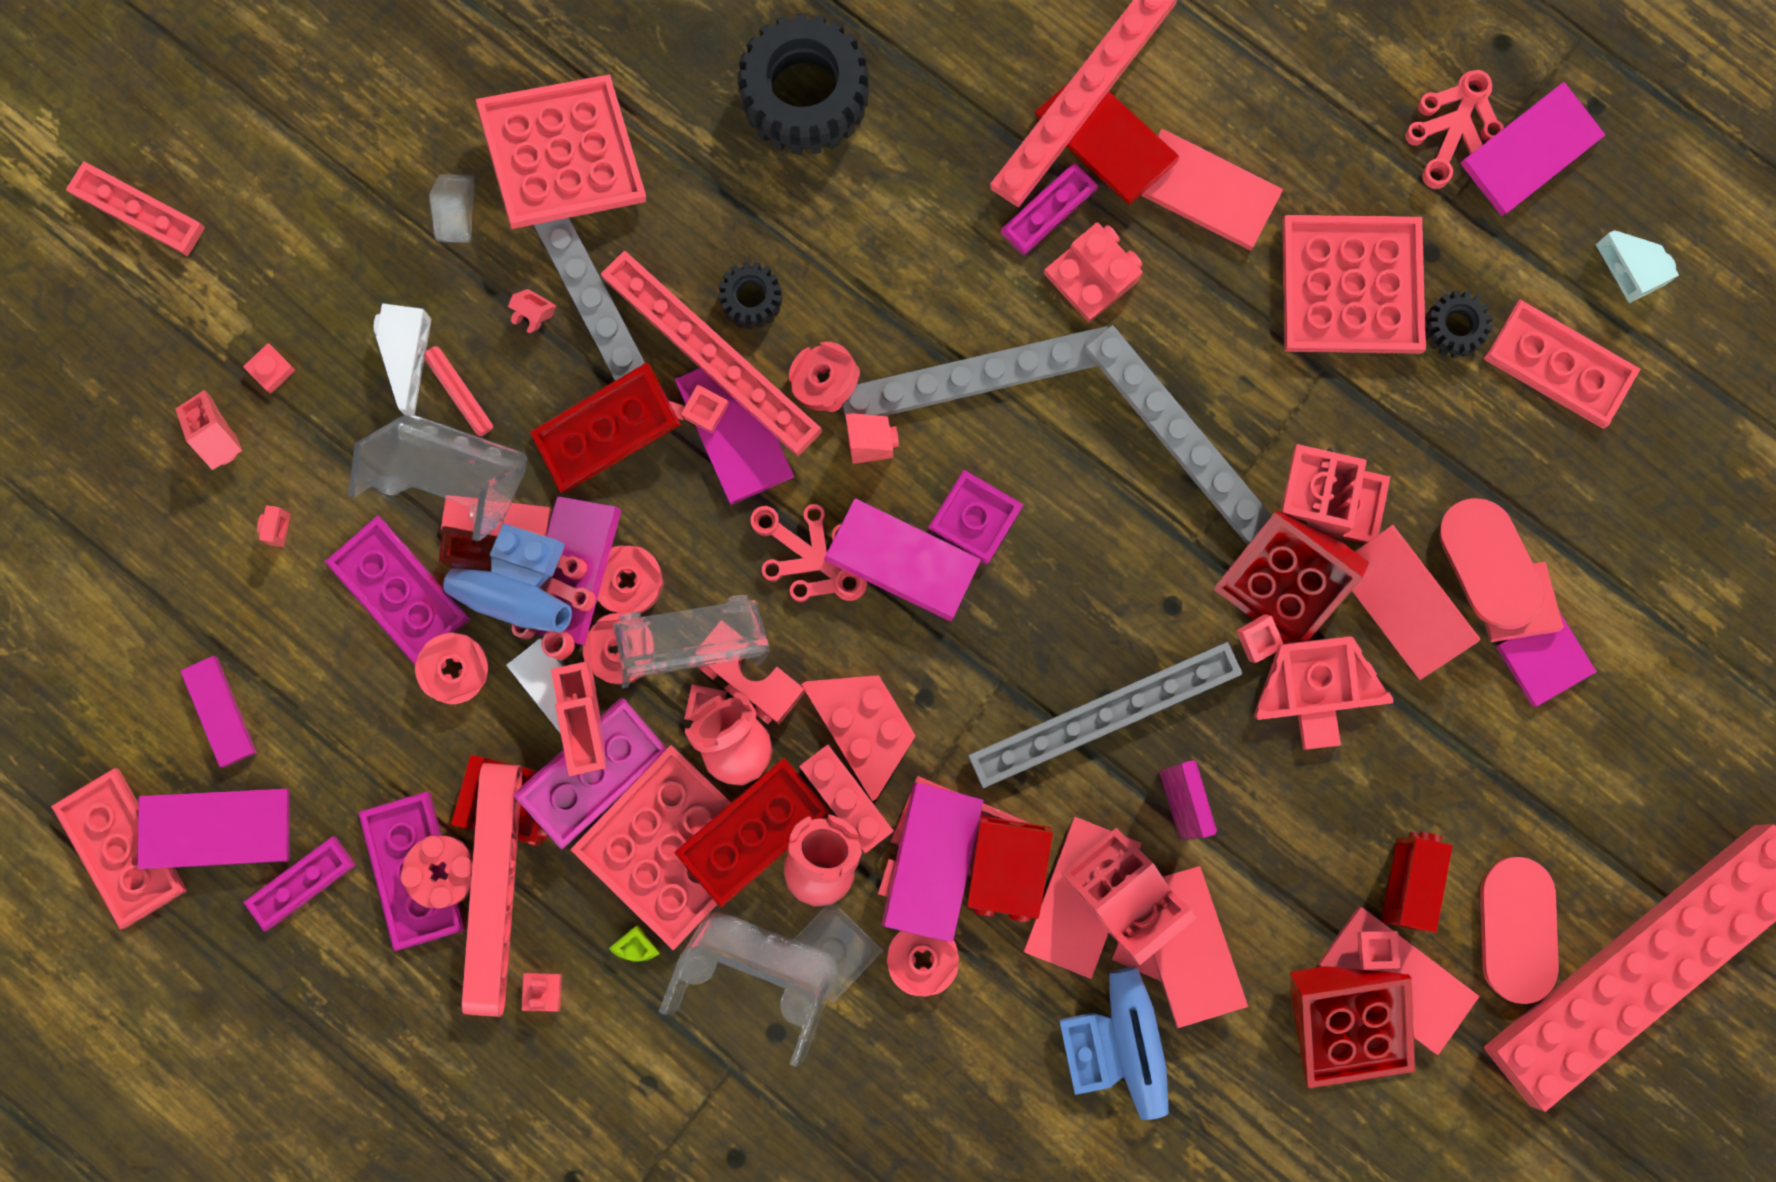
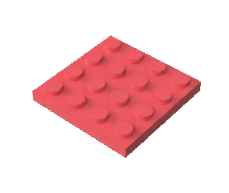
M610 74L476 99V108L511 229L646 202L645 190Z
M1284 216L1282 219L1285 352L1422 354L1426 350L1422 217Z
M670 745L570 850L672 950H675L717 906V903L674 852L725 809L731 801L675 747Z

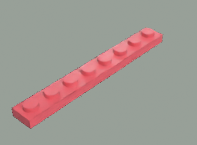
M1133 0L991 182L990 186L993 192L1018 208L1170 13L1177 0Z
M626 251L619 255L601 273L606 283L797 457L822 433L820 426Z

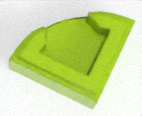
M639 925L635 926L609 948L619 958L635 962L652 959L661 953Z

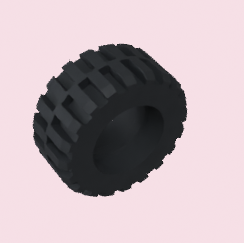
M796 14V19L787 20L786 16L776 19L777 25L771 28L769 24H766L759 30V39L754 36L749 40L746 45L747 53H742L739 61L738 87L746 119L751 128H756L757 135L764 142L771 138L773 147L783 151L785 146L791 147L792 154L802 155V149H811L812 154L822 153L821 147L825 145L833 149L840 145L841 136L848 139L855 132V124H861L865 116V107L868 106L869 86L868 68H866L864 52L858 48V41L852 34L848 33L844 36L843 26L837 22H833L832 25L826 24V17L815 15V19L812 20L807 19L806 14ZM801 63L818 65L830 72L836 80V87L830 96L819 104L809 107H796L784 103L774 95L772 84L783 70Z

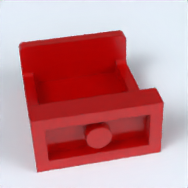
M470 754L451 825L475 830L479 776L482 765L484 763L511 764ZM521 767L522 786L539 771ZM520 804L518 841L534 846H542L543 840H548L549 836Z
M980 815L970 888L967 895V908H973L975 914L982 916H994L995 912L1009 914L1010 919L1020 922H1029L1030 918L1039 919L1053 837L1051 826Z

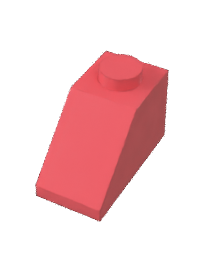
M846 414L852 464L893 458V448L899 447L896 426H889L888 416Z

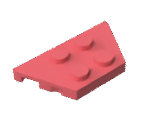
M1352 636L1280 644L1254 716L1255 719L1261 720L1393 703V697L1385 690L1377 678L1374 668L1370 662L1365 660L1362 650Z
M879 675L806 681L802 683V687L805 689L873 802L880 795L916 735Z

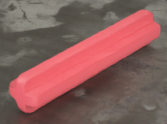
M437 346L427 350L423 354V358L478 436H483L493 429V424L442 350Z

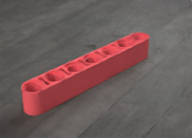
M484 763L480 770L462 994V1012L464 1015L501 1017L504 1012L520 817V803L513 797V794L522 787V768L520 765Z

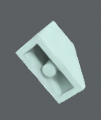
M1616 230L1608 233L1596 244L1629 303L1664 287L1679 276L1674 259L1665 252L1662 245Z

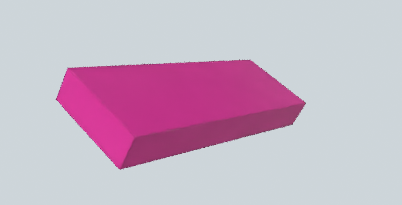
M1074 162L1004 225L1000 233L1025 256L1097 191L1098 185Z
M211 656L180 670L219 767L225 768L256 754V749L218 657Z
M332 836L243 903L262 930L268 931L355 867L356 864L337 837Z

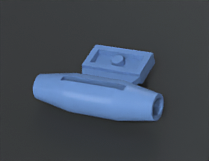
M502 524L490 553L491 572L453 568L444 579V591L449 596L478 613L522 628L562 632L568 627L572 617V610L569 605L540 589L541 585L549 577L553 576L565 544L508 524Z
M1138 967L1113 970L1109 972L1111 1017L1094 1012L1059 1019L1074 1093L1077 1095L1111 1088V1086L1124 1077L1140 1119L1151 1120L1164 1117L1169 1114L1167 1067L1153 1005Z

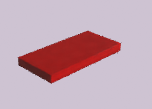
M1068 83L1035 111V118L1040 121ZM1109 91L1066 146L1128 205L1133 203L1179 161V155Z
M644 363L532 430L530 434L560 493H567L681 424L650 364Z
M782 758L679 847L674 854L717 905L722 908L788 850L790 834L796 824L810 816L811 820L824 819L831 811L785 758Z

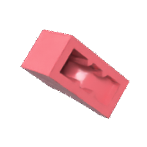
M205 390L175 408L186 442L212 470L220 465L230 463L242 451L236 434L224 420L214 400Z

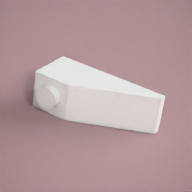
M382 303L381 312L374 319V333L376 334L398 409L406 417L414 418L424 365L423 354L426 352L432 319L424 309Z
M540 638L506 666L560 732L555 707L557 699L551 669L565 666L562 662L564 659L558 660L547 656L542 650V639Z

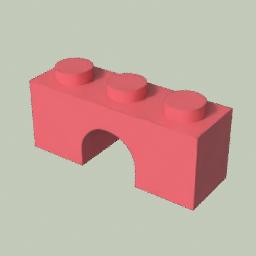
M721 622L695 653L694 656L701 661L697 668L712 680L718 675L727 682L728 685L725 687V690L733 697L734 693L738 692L746 695L749 701L755 705L756 716L766 724L774 720L780 725L806 693L805 689L778 667L764 680L750 681L746 679L741 672V663L751 647L745 640Z
M826 745L799 766L836 816L847 821L856 829L858 833L857 839L865 854L894 832L829 745Z

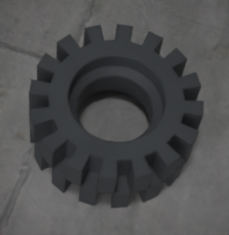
M742 262L743 267L738 268L737 265L731 267L732 272L730 274L726 272L723 275L724 282H720V293H718L721 307L730 322L733 320L736 326L741 328L742 325H746L747 329H753V325H758V328L764 327V322L768 321L771 323L774 320L773 315H778L780 311V304H782L780 284L776 275H772L771 269L767 266L763 269L760 263L754 262V266H749L748 262ZM747 284H755L764 292L763 300L755 307H745L737 300L739 290Z
M1453 291L1450 295L1447 293L1430 308L1425 316V319H1427L1425 330H1428L1426 341L1433 340V343L1430 345L1433 350L1439 347L1441 349L1439 354L1442 356L1451 353L1450 358H1457L1460 355L1465 357L1486 342L1489 338L1488 334L1493 328V325H1489L1493 320L1492 314L1486 315V311L1490 307L1487 303L1481 306L1478 302L1482 298L1478 295L1472 299L1470 298L1471 292L1465 291L1460 295L1459 291ZM1460 313L1468 319L1470 330L1467 335L1455 336L1449 332L1446 327V318L1449 314Z

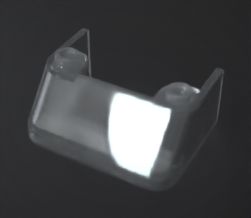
M401 416L355 443L348 496L355 498L372 486L387 495H397L411 486L469 506L468 516L475 523L472 539L480 541L503 523L525 474L528 458L518 450L421 417Z
M748 595L729 597L726 604L641 617V612L623 614L619 616L620 621L613 624L612 630L621 688L629 687L630 678L753 658L754 665L758 666L763 664L770 653L768 638L757 601L749 600Z
M724 912L710 913L702 920L682 952L659 1013L664 1015L676 1013L688 983L697 985L707 982L713 976L718 962L786 988L780 1004L781 1013L789 1023L802 1028L789 1064L795 1067L803 1064L837 976L838 967L836 960L831 954L730 914Z

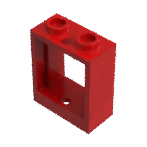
M1420 831L1419 833L1409 832V837L1396 838L1381 917L1382 923L1416 931L1437 933L1453 845L1441 842V835Z

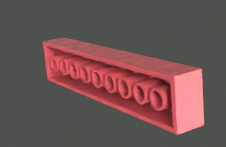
M1775 824L1752 826L1483 1047L1530 1107L1546 1112L1776 922Z

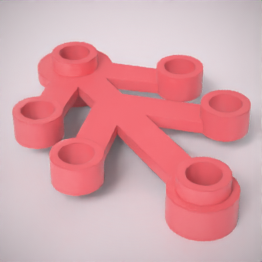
M1473 70L1466 72L1460 78L1456 87L1439 93H1426L1418 103V110L1422 115L1433 116L1442 105L1461 100L1457 111L1424 123L1414 122L1405 133V138L1409 144L1420 145L1427 136L1448 129L1436 159L1431 160L1422 172L1423 182L1432 189L1444 187L1452 178L1453 168L1450 160L1461 135L1470 155L1482 146V142L1470 117L1474 106L1484 124L1480 131L1483 141L1487 142L1495 136L1489 134L1488 127L1494 128L1497 133L1504 129L1503 124L1497 120L1488 100L1492 92V82L1489 75L1484 71ZM1469 85L1476 86L1478 88V92L1472 91L1469 88ZM1425 101L1433 102L1435 108H1428L1425 105ZM1412 130H1419L1422 137H1415L1412 134ZM1436 172L1439 174L1440 180L1433 179L1430 173Z
M811 504L804 510V519L809 525L812 547L779 523L778 514L773 508L761 506L753 511L751 525L757 534L761 536L772 535L802 557L801 559L781 562L774 559L767 560L762 565V574L767 581L776 582L782 576L821 571L830 578L812 583H807L804 580L793 582L790 586V595L794 601L805 602L811 596L835 593L842 600L854 601L865 593L867 588L866 580L824 561L827 554L822 524L825 519V513L820 505ZM811 510H818L821 513V517L817 521H811L808 518V513ZM763 517L771 518V526L768 528L760 527V519ZM841 524L833 529L832 540H834ZM776 565L779 568L778 574L773 577L766 574L768 566ZM847 578H852L856 581V586L852 590H847L843 587V581ZM799 585L807 588V593L803 597H797L794 594V589Z
M561 554L557 567L561 568L567 577L575 580L581 579L587 571L585 561L575 556L566 557ZM577 563V569L572 573V567ZM549 577L540 587L541 590L553 597L557 595L570 601L574 608L582 611H589L595 605L596 598L592 591L585 588L576 589L552 577ZM586 595L585 602L580 604L581 597ZM512 624L513 634L526 640L532 638L537 630L526 628L522 633V627ZM548 631L542 639L541 647L547 656L562 660L572 654L575 644L568 632ZM563 641V645L559 650L560 643Z

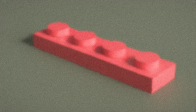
M83 161L66 188V191L71 195L187 257L205 229L198 221Z

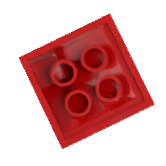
M1276 510L1214 586L1213 590L1253 620L1264 614L1272 616L1279 635L1285 644L1310 640L1359 583L1365 574L1369 562L1341 541Z
M1330 966L1290 972L1292 1007L1307 1088L1415 1072L1412 978L1409 974Z

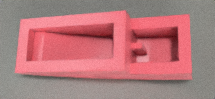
M582 662L551 669L557 699L555 707L569 776L606 769L603 733L591 663Z

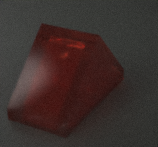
M443 526L439 562L450 570L461 568L491 572L490 553L497 536Z

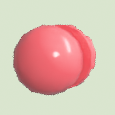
M739 692L734 693V698L722 701L720 696H717L702 704L692 713L690 717L693 723L689 729L685 728V734L693 748L701 752L708 772L716 780L727 784L745 785L758 779L769 767L773 753L770 735L766 728L756 719V711L746 695Z
M828 815L827 819L818 818L811 820V816L806 817L795 825L788 842V855L784 861V876L788 890L799 901L814 907L834 904L847 894L855 880V870L862 855L856 829L847 821L834 815Z

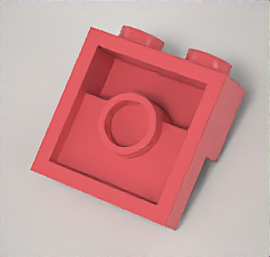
M1098 222L1071 244L1070 249L1044 270V275L1088 323L1139 282L1143 271L1140 269L1143 266L1140 258L1131 250L1125 253L1117 244L1120 239L1114 229L1108 225L1103 228Z

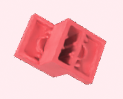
M1296 444L1293 448L1280 512L1292 518L1307 521L1306 525L1331 537L1366 544L1379 535L1390 476L1365 471L1367 462L1365 459Z
M1117 828L1061 873L1067 883L1084 899L1102 926L1139 965L1144 963L1197 918L1193 911L1170 889L1154 863Z

